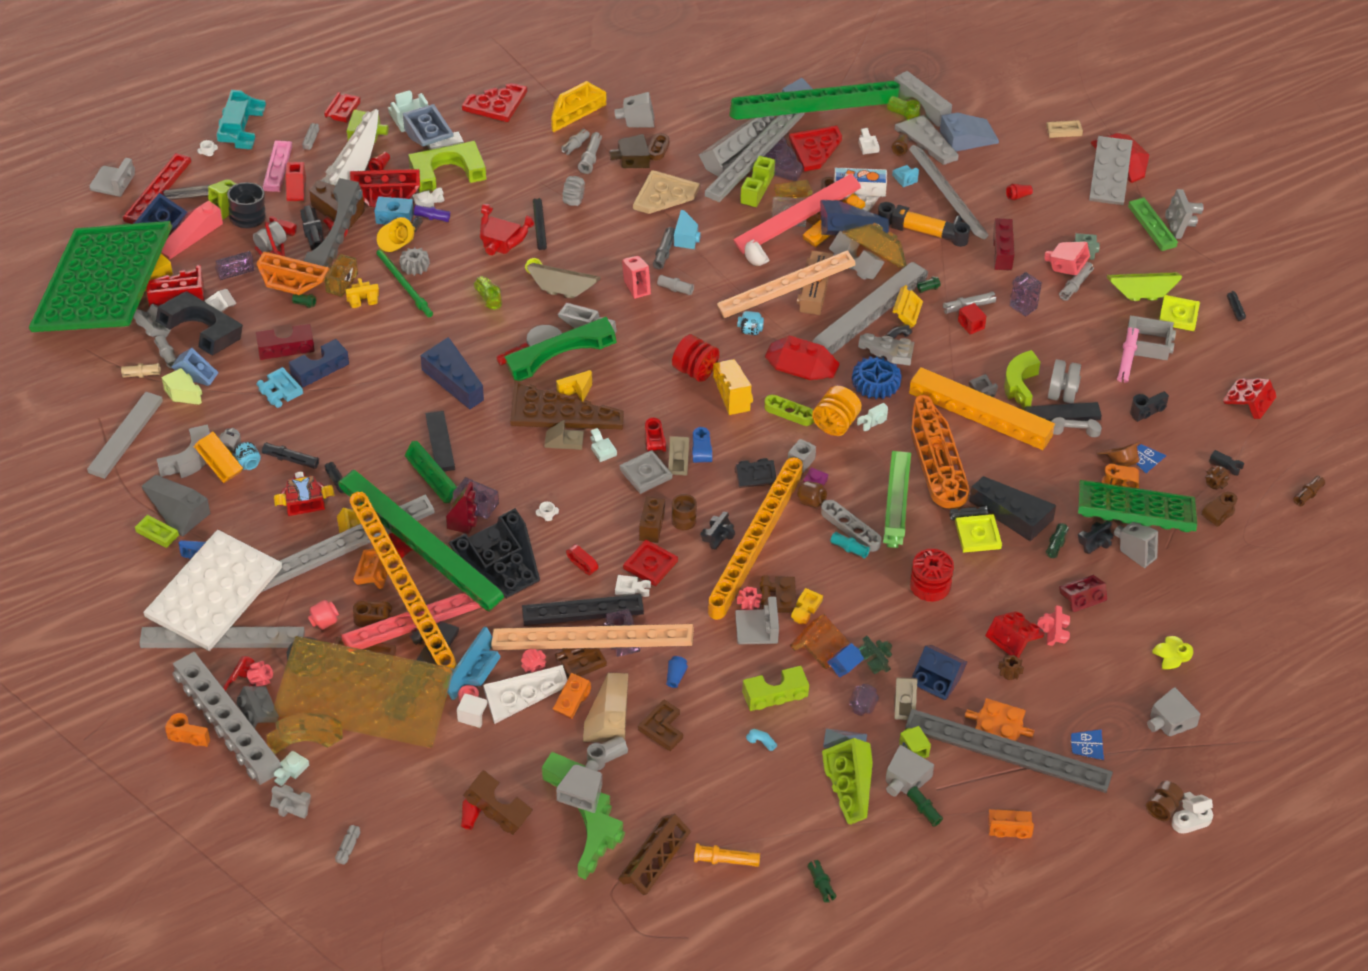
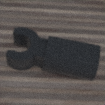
M1214 450L1209 459L1210 463L1223 467L1226 470L1228 469L1236 476L1239 475L1240 469L1242 470L1245 464L1240 460H1233L1232 457L1217 450Z

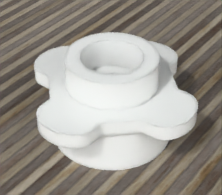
M205 140L201 142L198 153L212 156L213 152L218 149V146L210 140Z
M543 502L540 504L539 509L536 510V515L543 517L546 521H551L552 517L559 513V509L552 502Z

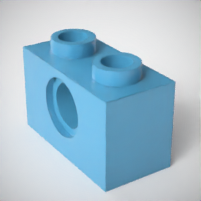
M378 197L375 207L376 224H388L399 217L406 218L411 222L414 213L413 199Z

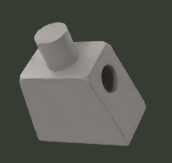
M646 92L625 98L623 100V108L615 109V118H625L628 127H654V112L650 93Z
M1132 522L1125 528L1121 525L1116 527L1114 535L1121 539L1120 550L1143 568H1146L1157 559V530L1137 522Z
M1174 687L1153 705L1150 715L1151 720L1147 722V725L1152 732L1161 728L1167 736H1173L1195 728L1198 725L1201 714Z
M900 745L887 769L885 780L889 784L886 788L887 792L892 796H897L900 791L907 794L915 786L919 789L932 778L934 764Z
M589 760L585 767L577 764L573 765L556 789L557 801L595 813L602 789V773L598 772L599 764Z

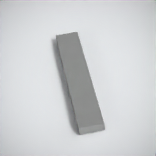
M149 392L144 393L87 468L89 474L104 479L107 477L163 402L161 396Z

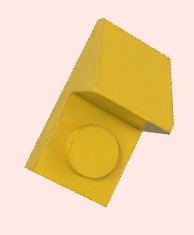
M589 370L557 380V392L566 395L577 393L583 402L592 386V372Z

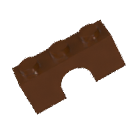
M482 770L463 796L466 797L471 805L481 809L487 818L496 821L502 830L514 835L533 809L517 796L510 804L498 802L494 792L500 782L485 770Z

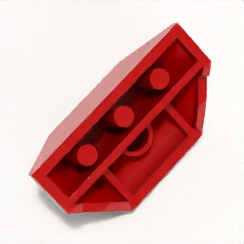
M1114 133L1103 136L1132 140L1127 180L1133 183L1145 178L1149 154L1130 135ZM1098 139L1091 141V145L1095 149L1097 148Z
M420 169L350 171V180L359 182L363 191L364 202L369 207H376L378 197L410 199L420 188Z
M790 335L772 342L765 354V358L775 370L808 380L834 378L840 366V363L823 345Z

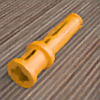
M696 843L694 862L706 861L711 862L713 865L718 864V862L759 867L760 853L719 849L717 845L709 847Z

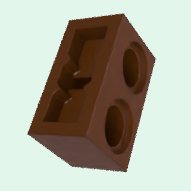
M646 496L639 524V541L659 542L665 515V499Z

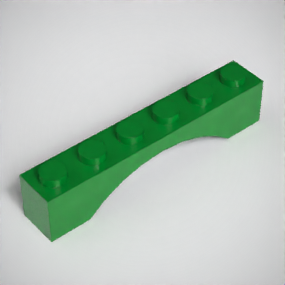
M603 317L505 356L506 364L512 378L516 381H522L532 377L542 364L560 353L580 348L603 349L617 343L615 331L608 318Z

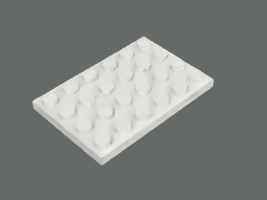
M217 530L144 611V616L210 651L280 571L282 562Z

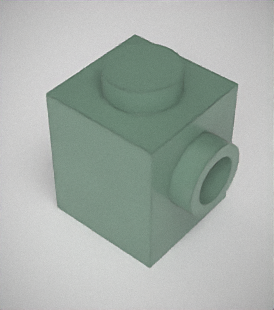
M1075 234L1074 242H1087L1090 253L1089 259L1094 260L1095 253H1099L1100 243L1097 242V235Z

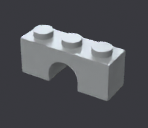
M839 231L829 247L834 252L833 256L848 250L855 260V266L850 267V269H855L857 275L862 279L866 280V278L874 280L885 262L873 252L863 250L861 255L857 257L856 252L860 242L849 233Z

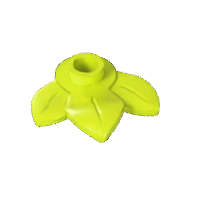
M1176 636L1166 637V643H1160L1152 650L1155 655L1164 658L1162 669L1177 668L1182 662L1189 661L1194 654L1193 647L1188 643H1183Z

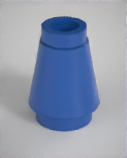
M673 656L668 661L667 686L672 688L678 687L688 668L686 659L680 656Z

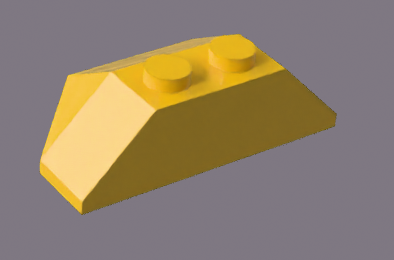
M585 81L560 94L553 106L551 116L552 131L555 132L605 106L606 92Z

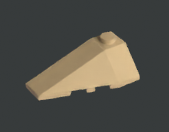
M607 674L584 722L583 742H607L618 736L623 737L625 740L628 674Z

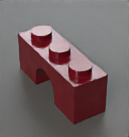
M995 218L993 229V246H995L994 270L1012 271L1014 262L1013 219Z
M311 325L292 326L293 333L287 338L277 337L274 329L256 332L260 360L315 352Z

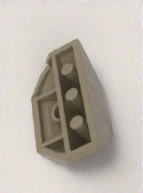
M531 263L527 267L542 290L547 291L551 295L564 294L566 298L577 297L601 279V276L537 263Z

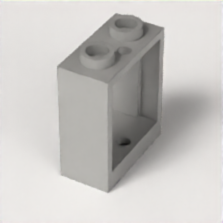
M1130 316L1128 328H1133V332L1134 328H1136L1141 334L1166 338L1165 345L1137 341V350L1134 351V355L1168 361L1169 353L1173 354L1174 343H1171V341L1175 340L1176 330H1173L1174 322Z

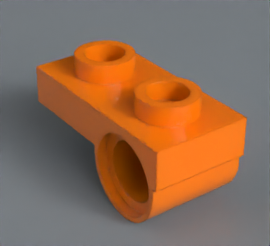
M571 673L553 710L573 719L581 701H585L590 693V681Z
M176 713L166 723L165 729L168 739L174 742H185L194 746L208 747L210 742L208 728L189 725L188 717L185 714Z

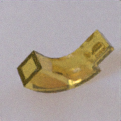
M319 713L291 715L276 722V729L267 734V745L274 754L299 741H313L329 748L343 739L341 721Z

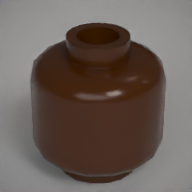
M806 481L798 488L797 496L801 504L817 508L826 501L827 491L821 483Z

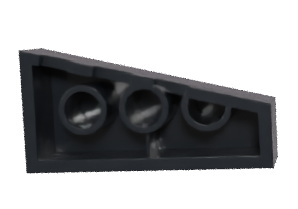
M985 476L981 477L971 486L969 502L977 507L986 506L989 515L994 514L996 520L1030 542L1054 520L1056 505Z

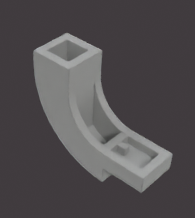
M208 425L189 429L191 443L185 451L157 459L160 477L180 473L181 478L196 473L206 464V461L197 452L194 445L200 439L210 434Z

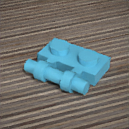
M283 367L268 374L267 382L264 383L262 380H259L256 384L259 387V391L266 395L268 401L277 408L282 406L280 399L284 398L288 402L303 394L301 386Z

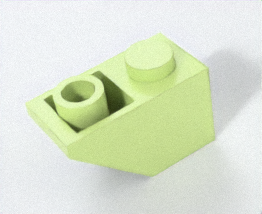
M182 368L162 377L164 390L172 401L198 405L202 403L200 396L202 391L199 385H195L190 374H186Z

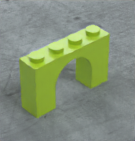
M475 141L408 154L410 169H420L419 193L430 192L436 189V177L433 171L437 167L446 164H453L463 168L469 183L486 180V167Z

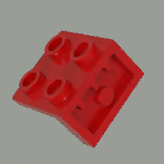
M1017 611L995 616L985 634L998 647L1010 656L1015 655L1017 658L1020 657L1029 641L1043 638L1045 635L1038 625L1030 623L1022 613Z

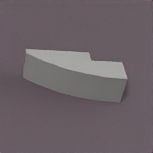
M566 303L558 314L559 318L574 328L603 318L599 317V312L570 303ZM608 319L616 333L617 329L615 321Z

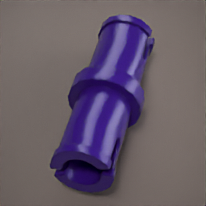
M416 204L414 209V216L417 215L429 218V220L436 219L449 222L450 211L439 210L433 206L429 208Z

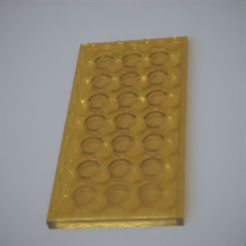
M295 636L274 704V710L281 717L432 748L454 670L451 667Z

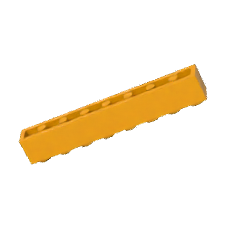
M920 367L911 380L909 394L915 397L926 395L937 406L1033 447L1044 450L1053 436L1055 423Z

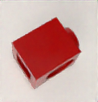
M975 303L959 309L958 322L969 335L985 329L987 316Z

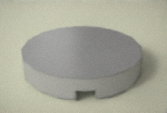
M551 325L536 326L527 334V344L532 346L562 333L558 328Z

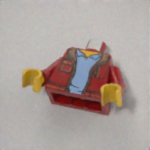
M297 472L294 474V479L287 481L286 487L282 489L281 493L274 495V505L287 506L288 516L325 510L323 498L326 499L327 497L335 496L332 485L324 486L321 482H316L314 476L305 477V473Z

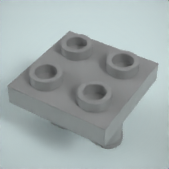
M1183 189L1176 190L1171 198L1170 206L1165 212V218L1168 220L1170 230L1175 239L1182 238L1187 226L1196 227L1198 218L1197 216H1192V214H1202L1204 209L1203 203L1188 202Z

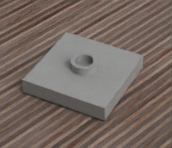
M652 450L620 465V471L640 494L672 479V473Z

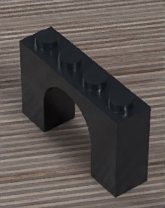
M187 291L158 306L156 322L169 330L187 321H197L208 325L209 328L200 333L198 347L212 356L241 338L243 324Z

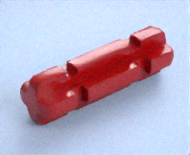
M523 343L519 345L520 347L516 346L505 351V354L497 355V362L499 365L506 364L505 356L525 349L529 345Z

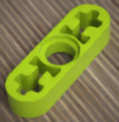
M769 395L765 398L764 408L767 412L803 426H810L814 423L812 417L813 409L777 395ZM792 408L794 412L789 413L785 409Z

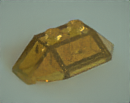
M873 223V225L865 224L843 230L842 234L900 269L907 266L902 244L897 240L898 236L891 232L887 234L882 231V226Z

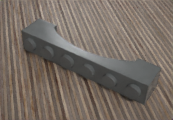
M343 178L338 179L333 191L338 202L334 225L325 240L315 250L307 252L304 262L328 267L330 271L333 259L337 257L338 247L343 243L344 233L350 226V219L356 212L357 202L361 200L363 194L359 182Z

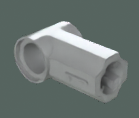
M618 736L602 744L593 743L587 748V762L589 760L595 761L599 764L598 770L604 768L605 763L628 753L623 737Z

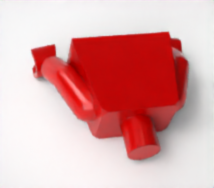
M484 204L481 208L483 217H481L480 239L483 241V247L490 256L495 255L496 252L507 254L512 248L523 242L528 233V228L534 226V221L532 217L526 215L524 225L521 227L519 224L490 216L489 218L493 208L489 204Z

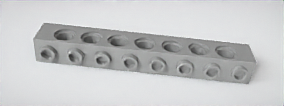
M193 652L174 662L175 672L172 673L177 683H182L184 692L188 697L192 696L198 710L202 709L206 721L215 726L216 734L220 738L223 737L225 739L228 750L235 752L241 766L245 765L249 777L252 780L255 779L259 785L275 777L274 772L281 768L279 759L197 654Z

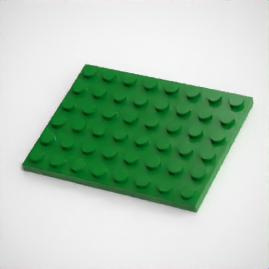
M170 221L75 228L29 325L30 331L45 332L130 326L172 229Z

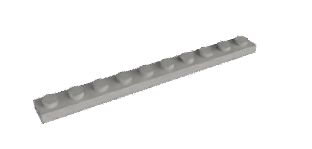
M804 113L779 115L705 190V197L720 202L753 168L758 156L764 157L804 116Z
M426 494L399 506L416 521L435 513ZM359 524L280 560L282 568L261 592L370 543L362 525ZM383 525V527H384V529L386 530L387 534L392 533L388 528H386V527ZM381 533L375 534L374 537L379 536Z

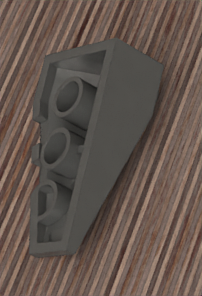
M154 475L142 485V489L150 501L154 503L159 514L165 519L166 524L178 530L179 535L182 537L211 514L208 499L194 489L158 475Z

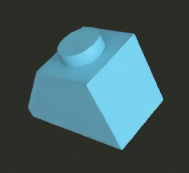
M681 210L674 232V246L695 249L696 242H700L701 232H698V224L684 210Z

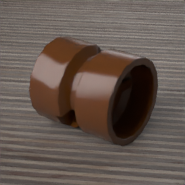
M680 494L672 500L671 521L672 525L679 530L692 529L696 524L697 502L693 496Z
M1162 781L1154 794L1146 802V809L1154 818L1168 821L1184 799V792L1177 784L1171 781Z

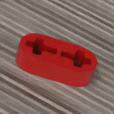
M575 544L566 550L569 560L585 574L590 576L598 570L599 567L596 560L580 546Z

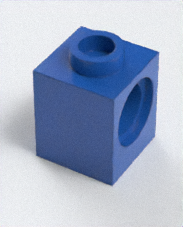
M850 643L827 662L836 674L842 677L857 666L864 657L861 655L860 650Z

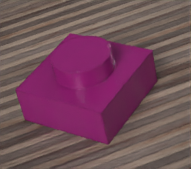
M811 468L805 476L803 483L812 481L821 483L824 486L829 474Z

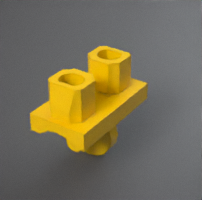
M357 278L358 283L351 284L352 288L346 289V300L352 308L360 307V299L366 298L368 305L378 304V284L362 283V279Z

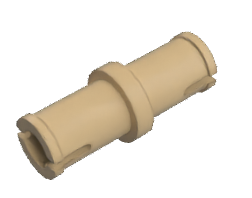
M138 363L136 366H122L121 373L123 378L136 376L144 378V376L161 375V367L159 363L148 365Z

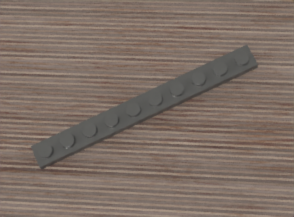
M911 709L905 727L906 730L920 726L926 737L1107 793L1113 771L914 709Z

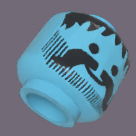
M744 311L742 317L738 316L737 327H741L742 334L758 335L759 332L763 331L764 317H761L759 312Z
M251 442L239 443L233 450V456L243 467V470L256 468L261 460L259 451Z

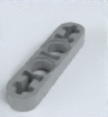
M826 500L822 503L821 514L825 519L849 537L855 538L856 542L870 547V551L879 550L881 536L836 501ZM840 518H847L849 521L846 522V523H843V522H840L839 519H840ZM859 528L863 530V532L855 533L853 530Z

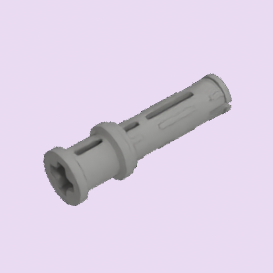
M594 132L591 135L587 150L582 154V161L578 164L579 171L584 174L591 173L593 164L596 162V152L602 140V135L598 132Z

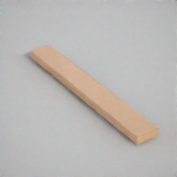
M847 250L717 303L718 309L722 316L727 318L855 266V260Z

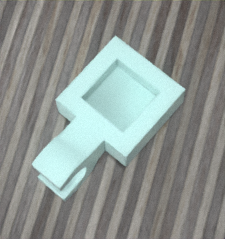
M882 403L870 409L867 415L860 416L857 419V425L864 423L863 431H868L871 427L883 423L887 420L888 407L885 403Z
M598 428L590 431L593 435L590 439L594 443L591 444V449L600 462L617 456V450L609 438L603 440Z
M292 750L280 762L281 768L274 772V776L277 777L274 782L282 786L290 776L296 779L309 766V760Z

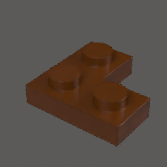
M664 699L638 725V731L668 751H671L683 739V733L670 725L680 715V709Z

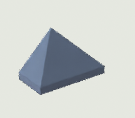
M826 728L823 748L833 747L852 738L866 742L867 734Z

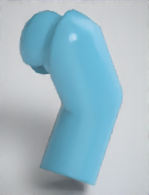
M751 729L750 733L746 735V739L753 744L756 740H759L769 751H773L777 747V743L767 732Z

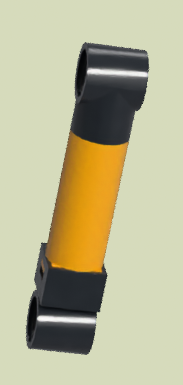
M891 202L879 204L878 215L887 218L889 226L891 225L893 229L903 231L904 228L950 240L959 247L966 246L969 242L970 226L967 223L961 222V216H956L954 222L951 223L909 211L910 207L899 204L897 207Z

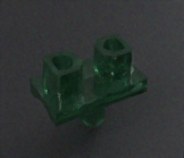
M868 636L862 638L864 644L858 649L864 657L863 661L871 655L874 658L867 663L873 674L884 670L886 673L890 671L891 668L888 665L889 661L887 658L892 656L890 652L892 644L889 641L882 643L881 640H878L875 645Z

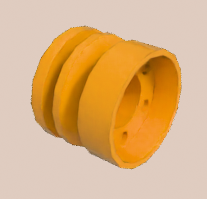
M833 386L829 388L813 410L812 417L815 424L825 433L832 436H841L845 434L858 416L862 405L856 394L848 388Z

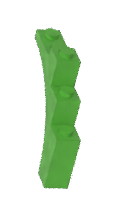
M892 451L883 537V543H887V547L898 548L899 544L903 545V538L905 537L906 505L911 461L910 452Z
M551 752L542 766V779L558 787L573 765L577 764L583 767L585 765ZM600 793L595 813L578 808L587 831L585 849L578 863V877L585 880L590 873L595 871L598 863L597 860L600 856H604L607 847L614 850L617 843L620 844L625 835L623 822L609 816L612 809L610 796L604 793Z

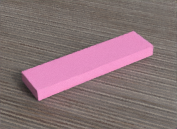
M274 142L263 183L264 191H281L287 162L289 161L292 149V142Z

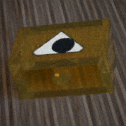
M343 254L338 256L324 276L327 293L343 297L346 289L350 287L358 275L357 258Z

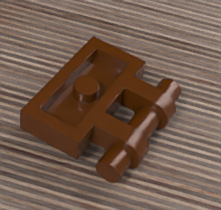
M767 575L761 577L760 590L762 591V598L760 604L762 609H764V605H768V597H772L770 592H775L777 613H792L796 607L795 577L775 576V583H771Z
M564 648L561 652L555 654L557 661L562 660L561 665H563L568 678L571 673L583 676L607 666V661L599 648Z

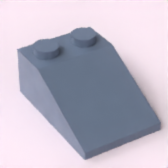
M434 104L403 113L404 130L411 140L421 146L454 137V133Z
M961 113L942 115L940 132L955 151L999 143L987 119Z

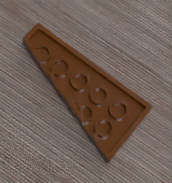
M514 380L511 426L554 427L565 420V428L623 430V410L605 405L596 406L591 404V401H578L570 395L552 390H539L534 385L525 386L520 381Z

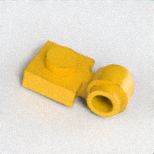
M805 588L797 600V607L794 608L791 615L794 622L801 625L803 623L807 624L811 613L814 614L823 601V595Z

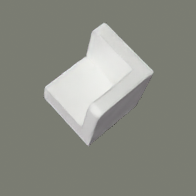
M227 289L220 290L205 300L206 303L221 312L236 304Z
M464 694L457 708L458 722L481 728L482 714L487 706V700Z

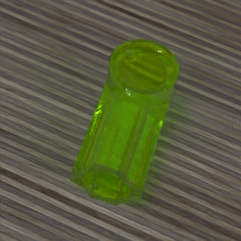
M894 96L890 98L887 105L888 110L904 115L906 120L920 116V103L917 100L905 101Z
M478 277L474 282V288L485 300L487 308H500L502 306L500 288L493 285L488 278Z

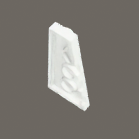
M563 665L483 685L494 724L562 690L567 682Z

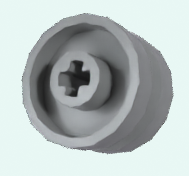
M1058 359L1055 360L1048 399L1058 400L1061 390H1064V402L1074 403L1076 392L1078 393L1081 379L1079 375L1082 364L1072 362L1068 373H1065L1066 362Z

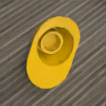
M403 217L391 221L379 230L377 234L378 246L385 252H393L413 240L415 227L412 226L408 219Z

